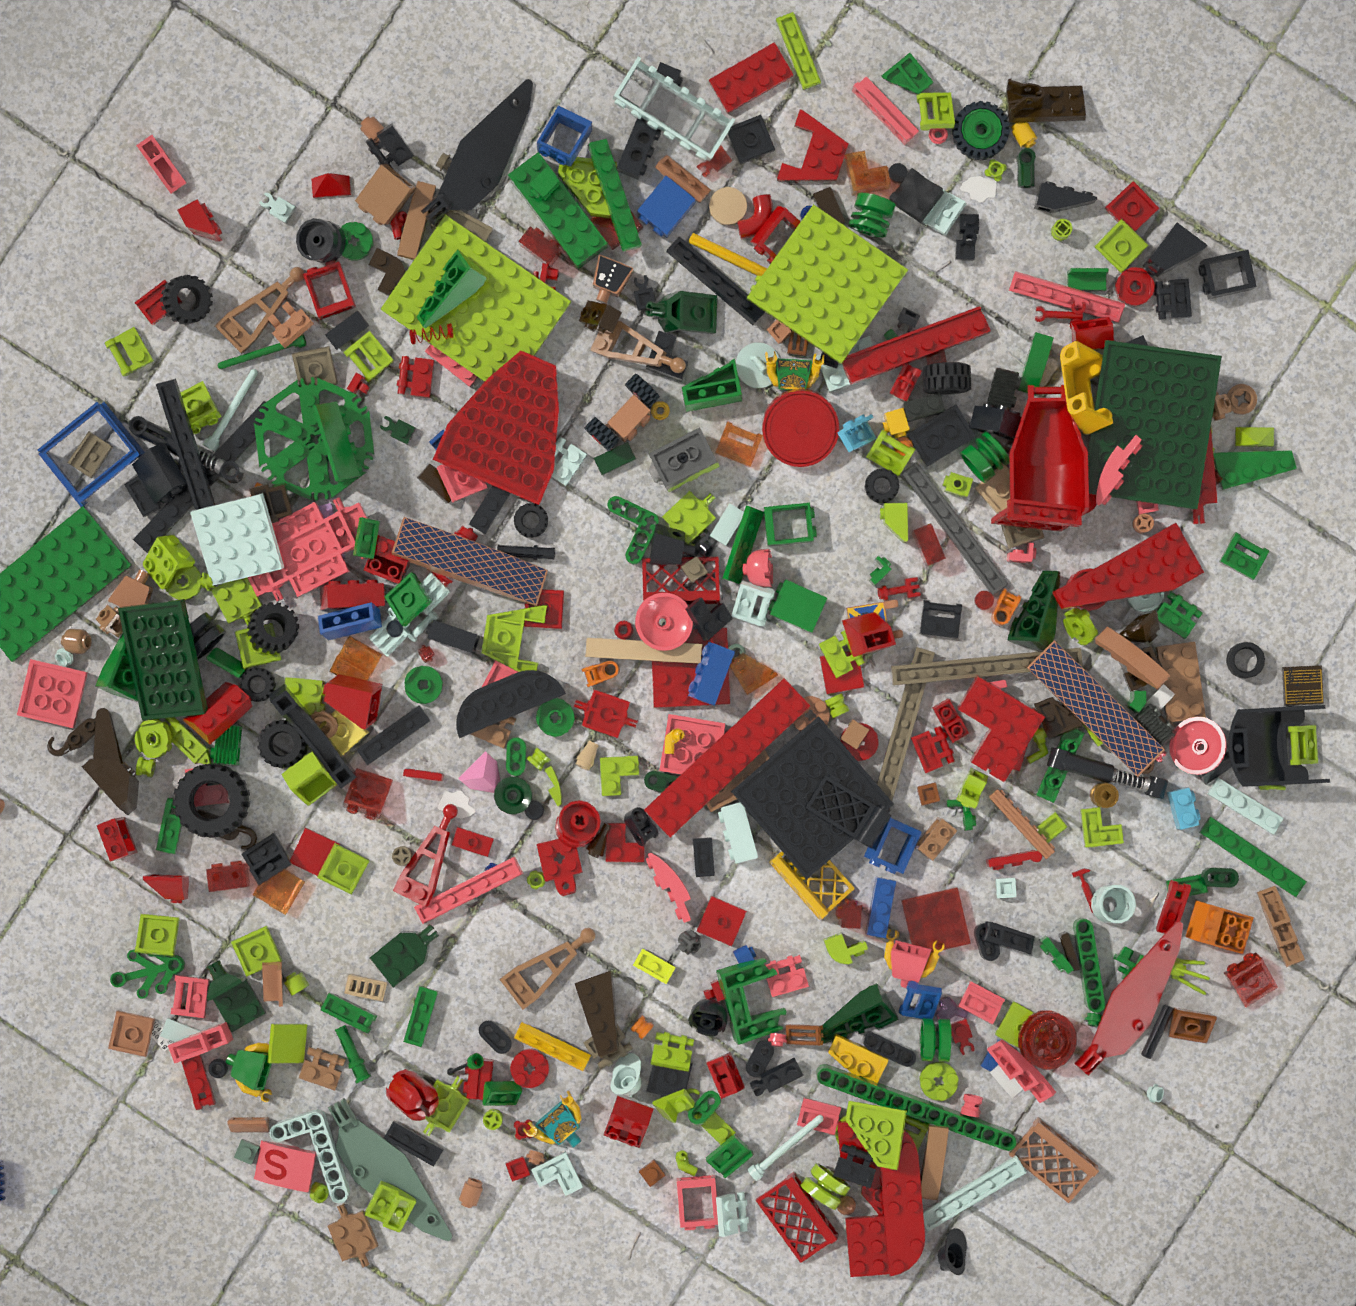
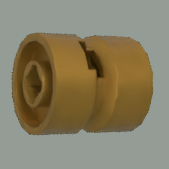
M1098 783L1090 790V799L1097 807L1110 808L1117 803L1119 793L1112 784Z

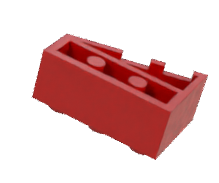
M350 580L348 584H340V581H329V585L320 587L321 610L345 609L371 602L377 607L385 606L384 583H378V580H367V583L359 584V580Z

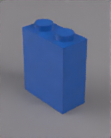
M665 176L637 210L638 219L645 225L650 224L658 236L668 238L695 205L696 199L668 176Z

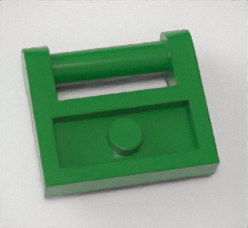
M1235 532L1219 562L1254 580L1269 550L1266 548L1262 549L1240 537L1241 534ZM1236 544L1259 555L1258 559L1235 548Z

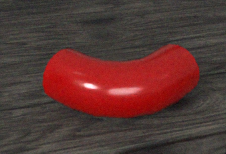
M770 194L754 197L752 199L754 205L753 215L748 219L737 221L740 239L755 236L773 213V203Z

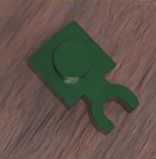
M385 416L384 419L389 421V426L384 427L380 425V428L383 431H392L390 437L408 445L416 427L400 419L395 424L390 417Z

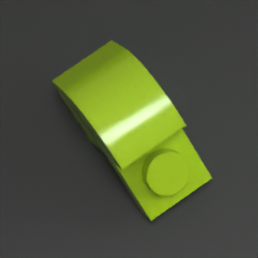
M970 768L956 800L965 807L975 809L987 783L988 775Z
M842 933L823 939L831 958L841 964L853 963L851 955H854V957L865 954L864 950L868 949L864 940L846 946Z

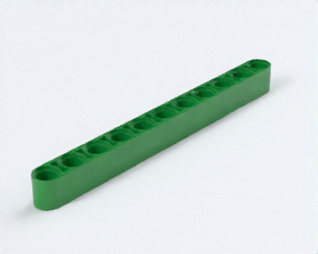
M822 1064L817 1068V1079L824 1086L883 1107L905 1110L908 1116L936 1126L948 1127L952 1132L1002 1150L1010 1151L1016 1146V1138L1009 1129L961 1114L959 1111L884 1084L876 1083L870 1079L857 1076L828 1064ZM823 1071L831 1073L826 1079L822 1078L820 1074ZM846 1077L849 1081L846 1085H841L838 1083L839 1079ZM859 1084L867 1086L866 1090L862 1092L856 1088ZM882 1090L885 1092V1095L882 1098H877L875 1093ZM901 1097L903 1101L897 1105L893 1103L894 1098ZM913 1104L921 1105L918 1111L911 1110ZM932 1110L939 1111V1115L934 1118L930 1117L929 1113ZM950 1117L957 1118L954 1124H949L947 1121ZM969 1123L975 1124V1128L971 1131L965 1129ZM986 1130H992L993 1135L990 1137H985L984 1132ZM1010 1136L1011 1141L1009 1143H1002L1004 1137Z

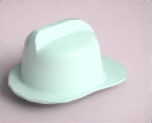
M628 1053L627 1056L620 1057L616 1062L611 1081L613 1093L632 1098L633 1094L640 1089L642 1083L640 1078L641 1060L636 1054Z

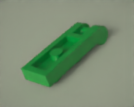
M168 797L156 850L176 854L182 825L180 824L179 817L171 814L172 808H175L173 806L174 798Z
M330 992L320 1009L368 1034L371 1030L372 1022L377 1018L376 1014ZM360 1016L366 1018L364 1023L358 1022Z

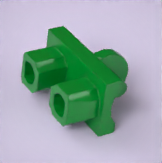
M1126 946L1120 950L1119 954L1115 953L1113 959L1127 965L1126 968L1119 966L1117 969L1123 973L1122 979L1144 957L1140 954L1136 963L1130 961L1134 951Z

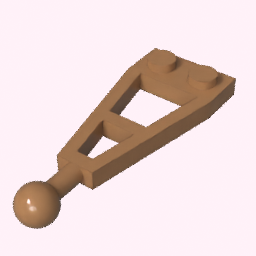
M300 267L292 268L290 276L282 284L277 281L228 312L215 327L243 354L258 339L268 325L269 320L267 318L272 314L275 315L289 295L287 289L294 282H300L304 279V270ZM278 290L281 294L269 309L262 299ZM257 304L266 315L250 336L234 317Z
M618 321L613 333L605 332L601 334L598 332L590 349L593 353L608 359L660 367L663 363L670 366L671 370L675 373H681L686 367L685 361L682 358L672 359L667 357V353L621 321ZM622 330L639 340L632 355L612 352ZM646 346L657 353L655 359L641 357Z
M591 928L583 929L580 937L571 944L567 941L516 966L500 978V981L522 1010L542 995L576 956L577 952L575 950L584 943L594 941L596 936L594 930ZM566 948L570 954L557 968L549 957ZM544 960L553 973L534 993L519 972Z

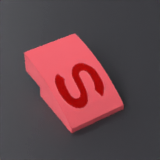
M261 1140L254 1179L279 1187L309 1192L317 1156L316 1151Z

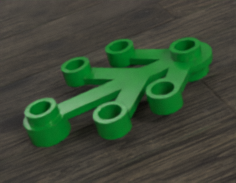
M135 949L127 953L128 960L137 962L145 967V969L126 974L121 971L115 972L111 975L110 982L114 987L118 988L124 986L127 981L148 976L136 993L138 998L144 999L148 997L149 989L160 972L166 971L162 981L155 986L156 992L163 994L168 990V983L173 975L183 971L185 962L179 955L169 957L147 954L150 957L155 956L164 962V964L156 965L141 956L140 953H136V958L132 959L130 954L135 952ZM173 961L178 962L179 966L177 968L173 967ZM117 976L123 978L121 983L117 981ZM160 984L164 985V991L159 990ZM141 989L146 991L145 996L140 995Z

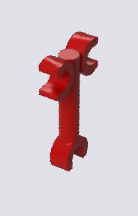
M1072 301L1071 309L1073 312L1049 311L1042 306H1037L1036 311H1041L1043 315L1040 317L1035 316V321L1041 322L1045 318L1071 319L1070 329H1072L1071 323L1083 321V312L1086 310V304L1082 302V307L1076 309L1075 301Z

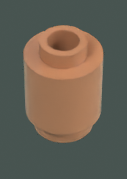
M368 116L361 122L362 127L360 130L368 139L372 138L376 143L379 141L376 133L384 129V127L375 117L370 118Z
M468 1178L465 1181L459 1197L462 1206L467 1208L477 1206L483 1190V1182L474 1178Z

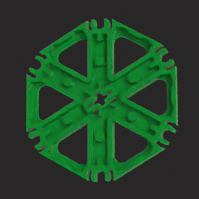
M311 377L310 385H305L304 379L301 378V387H299L297 379L264 403L262 406L269 410L259 409L260 412L265 414L264 419L255 418L258 423H262V426L254 423L259 468L267 464L261 471L271 470L272 472L271 476L267 479L272 480L276 476L275 481L271 483L276 485L285 482L287 490L309 500H312L313 492L315 501H318L319 493H324L325 500H328V491H330L332 499L367 473L361 471L360 477L333 485L329 482L327 452L322 436H319L318 444L313 442L306 446L310 442L312 434L315 436L321 434L320 430L315 432L319 426L312 406L320 404L319 393L322 390H328L344 398L343 408L346 416H343L345 424L348 423L350 426L355 421L362 422L365 444L363 447H356L357 453H354L356 461L360 460L361 466L364 469L370 468L364 464V460L374 459L372 456L367 455V452L374 454L370 411L362 415V412L367 410V406L362 409L357 407L361 398H357L353 402L352 400L358 395L320 378H317L316 386L315 379ZM290 394H298L303 423L278 413L276 405ZM270 430L294 440V442L274 457H268L265 452L264 433ZM307 457L309 486L301 488L287 482L284 479V474Z

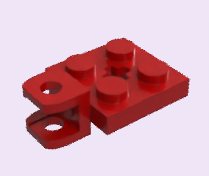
M559 839L536 844L545 882L554 880L556 889L561 896L574 894L577 889L574 875L583 873L577 848L568 847ZM558 853L561 856H565L561 864L558 861H554ZM564 884H569V888L563 889Z

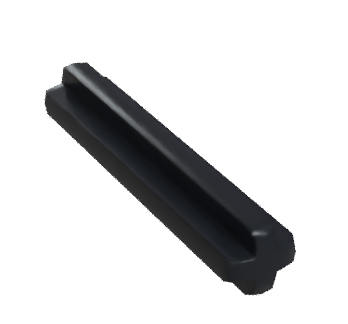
M1166 1004L1163 1006L1141 1053L1143 1057L1147 1059L1152 1058L1172 1016L1173 1007Z

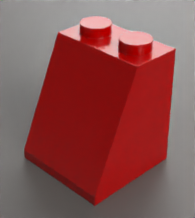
M338 674L324 685V702L361 729L366 730L377 721L383 684Z

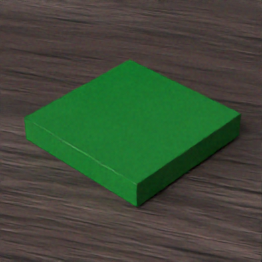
M413 572L408 574L385 596L400 624L405 627L432 603L429 595Z

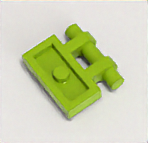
M845 630L840 632L844 638L842 641L839 642L835 635L818 644L836 678L853 670L851 661L855 660L858 666L865 663L862 658L863 655L857 657L852 655L846 656L842 647L847 645L850 651L851 649Z
M665 1031L664 1033L656 1032L655 1040L662 1041V1045L654 1044L651 1065L689 1072L692 1051L685 1050V1045L693 1047L694 1039L687 1038L686 1035H670V1032ZM668 1042L679 1044V1048L668 1047Z

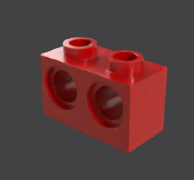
M731 1052L706 1063L721 1099L745 1088Z

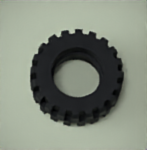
M221 764L196 766L194 769L186 772L183 778H180L179 785L174 790L175 800H173V806L176 808V811H174L175 815L179 817L182 826H185L189 832L195 833L197 836L214 838L230 834L243 823V819L248 815L247 810L251 802L249 801L250 792L246 788L245 780H242L240 774L233 771L230 767ZM210 782L222 785L230 797L228 810L224 815L216 819H208L201 816L194 805L196 791L202 785Z

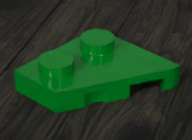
M908 53L881 75L884 80L917 95L924 92L934 83L911 53Z

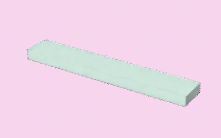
M1017 1155L923 1210L924 1227L927 1232L1026 1174L1027 1172Z

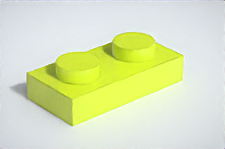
M644 948L641 949L633 966L667 984L676 968Z

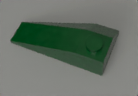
M1042 571L1031 590L1032 595L1028 602L1023 603L1022 612L1012 622L1007 639L1009 642L1034 650H1045L1054 641L1058 602L1052 592L1060 587L1061 572Z
M876 983L860 991L823 1024V1029L821 1030L823 1037H821V1041H823V1044L832 1042L836 1034L846 1038L848 1034L858 1032V1034L865 1033L864 1029L872 1027L880 1029L899 1020L886 993Z

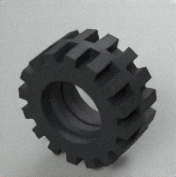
M879 468L868 475L864 487L869 499L876 503H886L895 498L900 485L896 474L886 468ZM885 478L888 480L890 489L887 493L880 494L876 492L874 483L877 479Z
M526 503L516 510L514 525L516 530L524 537H538L545 532L548 526V516L540 505ZM530 512L537 514L539 517V524L532 529L525 527L523 524L524 516Z
M256 667L249 669L242 675L240 680V689L254 702L267 700L270 698L269 695L275 691V678L271 672L264 668ZM254 677H262L265 680V689L260 693L251 690L250 682Z

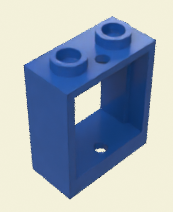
M558 105L537 140V151L544 157L549 156L559 164L571 167L592 132V121ZM559 123L581 133L570 154L547 144Z
M890 818L872 849L867 848L864 857L870 859L869 863L874 866H886L885 870L892 874H896V871L904 874L922 832ZM891 827L908 834L895 865L878 858Z

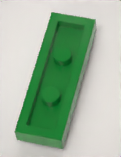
M419 986L403 1042L418 1047L423 1046L438 995L437 990Z

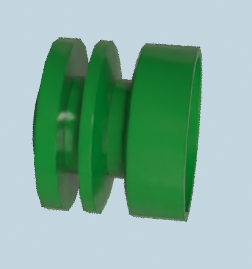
M858 193L854 207L861 212H852L851 217L853 219L849 221L848 226L867 236L886 237L888 232L886 228H889L890 223L883 218H892L896 204L889 199L875 194Z
M984 432L981 435L982 440L980 438L975 440L978 449L969 445L960 452V456L972 473L980 481L986 483L995 476L992 466L1001 471L1003 469L1002 464L1006 466L1009 464V456L998 440L989 433Z

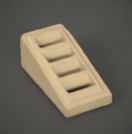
M349 974L344 994L383 1001L388 982ZM357 980L356 988L352 990L353 981ZM361 982H365L363 992L359 991ZM369 983H372L371 993L369 994L367 993ZM380 985L379 994L377 996L375 995L376 986Z

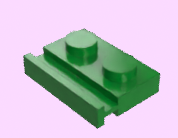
M733 1134L706 1157V1162L718 1173H721L724 1178H727L754 1154L742 1140Z

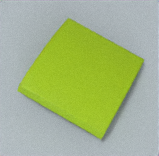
M380 1181L365 1210V1216L381 1221L383 1227L400 1233L416 1204V1199L403 1190Z

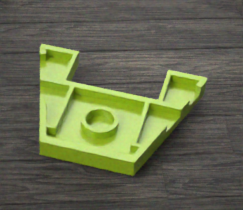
M547 605L487 615L481 653L511 667L517 672L525 670L537 671L539 662L519 659L525 620L545 623Z

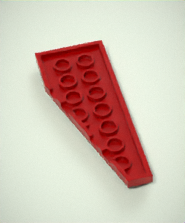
M1174 523L1052 593L1061 609L1173 591L1201 575L1204 571L1177 523Z

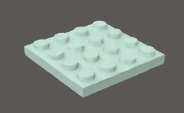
M263 493L190 512L207 571L213 585L285 568Z

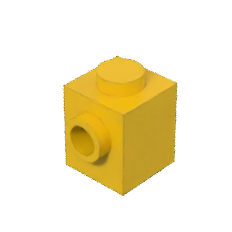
M904 408L884 413V431L889 433L891 437L895 436V439L906 436V432L910 429Z

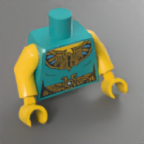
M567 1091L568 1097L566 1098L560 1095L561 1101L539 1119L535 1126L532 1122L528 1123L531 1129H523L527 1136L552 1145L556 1143L560 1145L567 1140L573 1148L582 1141L575 1133L580 1128L582 1120L580 1107L573 1099L570 1091Z

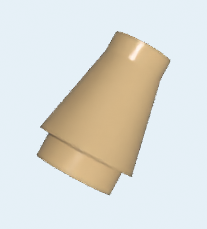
M588 741L587 745L577 756L576 765L589 771L594 765L599 745Z

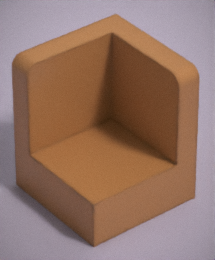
M852 719L841 740L857 749L869 729Z

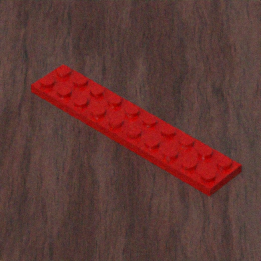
M783 678L654 799L644 811L671 838L802 715L810 705Z

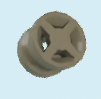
M400 846L393 851L392 859L395 864L403 866L410 862L413 854L410 848Z

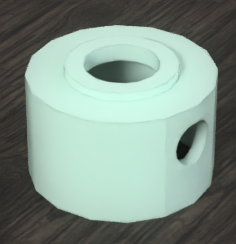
M1105 885L1094 893L1091 900V908L1094 915L1104 923H1123L1132 917L1136 908V900L1133 893L1122 885ZM1107 897H1112L1116 902V907L1111 912L1106 911L1103 907V901Z

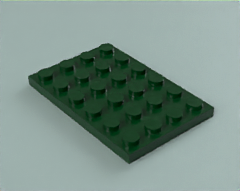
M185 599L118 608L142 720L205 714L208 707Z

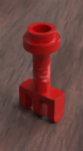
M918 577L904 579L905 585L900 587L887 588L886 585H882L880 588H877L879 599L885 601L888 600V596L900 593H907V598L921 596V592L913 593V589L920 588L919 584L911 585V582L918 581Z

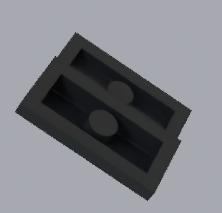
M272 833L241 854L259 886L292 865L275 833Z

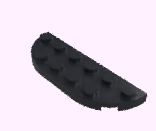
M525 670L507 676L475 690L466 697L456 719L459 739L563 696L566 692L555 678L541 671Z

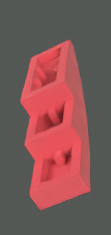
M1001 1039L987 1048L1010 1080L1015 1078L1025 1092L1030 1090L1039 1103L1054 1096L1056 1091L1045 1077L1012 1046Z

